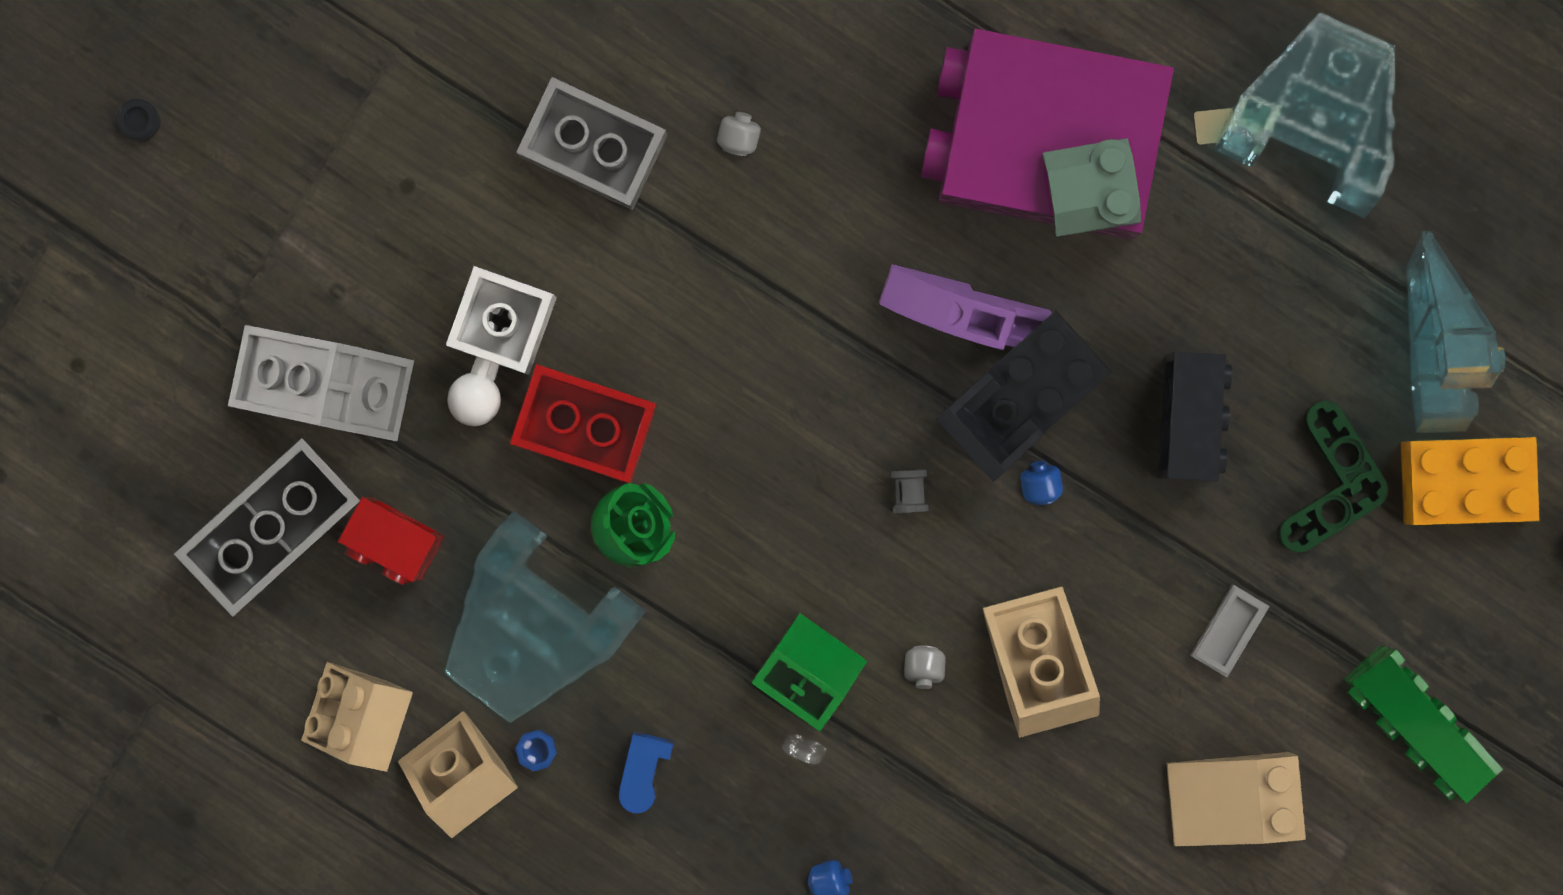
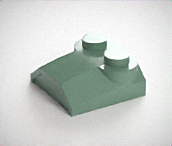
M1128 138L1120 140L1110 139L1101 143L1042 153L1048 174L1056 237L1141 223L1140 197L1133 155Z

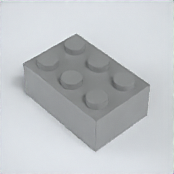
M551 77L516 153L523 160L633 210L668 135L666 130Z

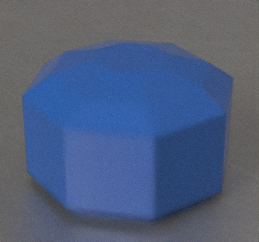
M541 729L524 733L515 747L519 764L531 771L548 768L557 754L554 737Z

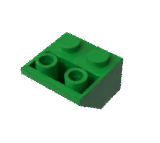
M799 613L751 683L820 732L850 690L867 660Z

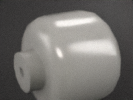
M736 112L735 117L726 116L722 119L717 143L723 151L734 155L747 156V154H751L756 150L761 128L757 123L751 121L752 116L750 114Z
M933 646L913 647L905 655L904 677L910 682H916V688L931 689L932 683H940L945 677V654Z

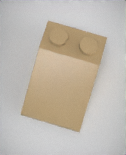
M1063 587L983 608L1005 695L1019 738L1099 716L1100 695Z
M1291 752L1166 763L1174 846L1265 844L1306 840L1297 755Z

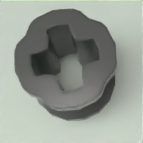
M927 469L890 471V478L895 480L896 505L893 506V513L929 511V505L925 503L924 477L928 476Z

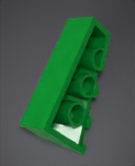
M1379 645L1344 678L1351 687L1347 694L1361 709L1365 711L1370 707L1380 717L1376 725L1392 741L1398 737L1409 748L1404 754L1420 771L1427 767L1437 778L1433 785L1447 800L1451 802L1456 798L1467 804L1503 769L1464 727L1459 729L1456 726L1457 718L1444 703L1434 696L1430 698L1425 693L1429 690L1427 683L1408 667L1404 666L1402 668L1400 666L1405 661L1402 655L1396 649Z

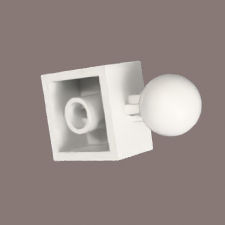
M473 267L446 343L451 348L476 356L471 373L465 374L454 381L448 392V407L456 420L464 425L480 426L488 423L496 416L500 408L501 396L494 380L500 365L527 375L530 374L557 298L554 294L487 270ZM504 310L509 311L508 318L512 320L510 327H504L501 332H496L497 325L492 322L493 316H501Z

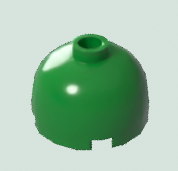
M626 483L614 488L598 501L591 517V534L594 544L609 561L628 568L647 565L659 561L669 552L675 539V531L670 532L671 525L669 519L674 516L664 496L654 487L645 483L640 485Z

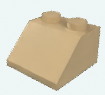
M464 711L398 760L425 813L451 838L518 788L504 762Z

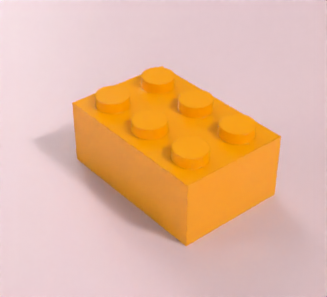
M1536 437L1400 442L1403 525L1539 521Z

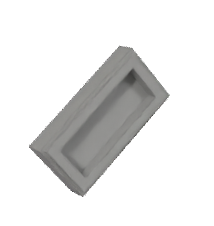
M1231 585L1190 656L1221 675L1228 677L1270 606L1237 586Z

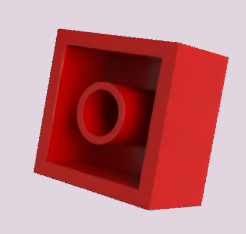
M362 497L338 542L347 547L344 552L347 556L365 565L376 562L384 566L381 572L384 576L404 585V583L409 584L410 581L423 580L446 536L374 497Z

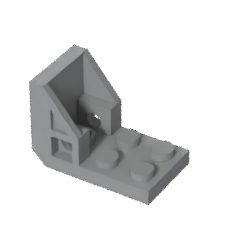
M245 325L228 406L397 441L414 360L345 344Z

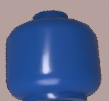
M1046 461L1031 463V469L1023 471L1020 475L1024 499L1034 505H1045L1057 501L1063 493V483L1059 468L1054 465L1047 466Z
M829 860L813 866L808 876V885L812 895H849V885L853 882L850 870L848 868L842 869L840 862L837 860Z

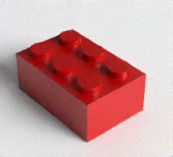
M536 364L510 444L631 483L633 482L658 405Z

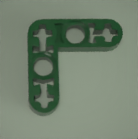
M1320 401L1312 404L1304 414V425L1340 484L1286 517L1280 523L1277 537L1280 544L1291 552H1304L1313 548L1379 507L1388 495V485L1385 478L1343 411L1337 404L1330 401ZM1318 409L1323 413L1331 411L1334 418L1329 421L1330 426L1335 433L1340 432L1343 428L1346 436L1336 438L1326 446L1323 440L1330 438L1331 435L1325 427L1316 428L1314 421L1318 419L1316 411ZM1342 443L1351 444L1357 452L1355 462L1348 467L1339 465L1335 459V450ZM1363 479L1367 483L1375 482L1378 487L1373 491L1375 498L1371 501L1368 497H1362L1353 502L1359 508L1358 511L1353 512L1350 501L1341 492L1347 489L1348 496H1353L1362 490L1360 482ZM1329 500L1338 501L1344 509L1342 519L1335 524L1326 522L1321 514L1323 505ZM1312 511L1315 522L1324 531L1318 535L1317 528H1312L1303 534L1305 540L1303 544H1300L1298 541L1290 542L1287 537L1292 533L1290 525L1294 523L1296 526L1302 527L1310 523L1312 520L1306 514Z

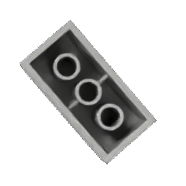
M301 438L174 555L233 617L360 500Z

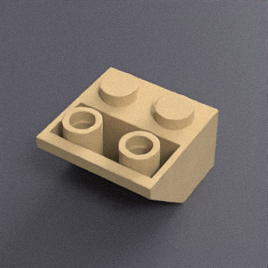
M327 662L318 683V690L310 715L305 722V730L301 741L348 764L387 772L413 692L389 681Z

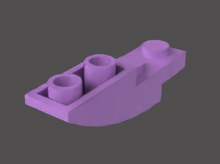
M893 264L891 265L879 300L880 305L914 321L948 334L1004 350L1005 345L1015 347L1052 314L1051 310L973 291L968 283Z

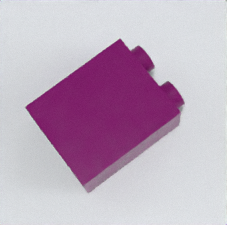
M974 29L968 51L946 47L937 96L958 100L952 132L930 129L921 178L942 182L938 203L1055 225L1048 174L1042 153L1101 143L1110 139L1120 140L1128 138L1133 155L1140 197L1141 223L1091 232L1133 240L1142 234L1174 67Z

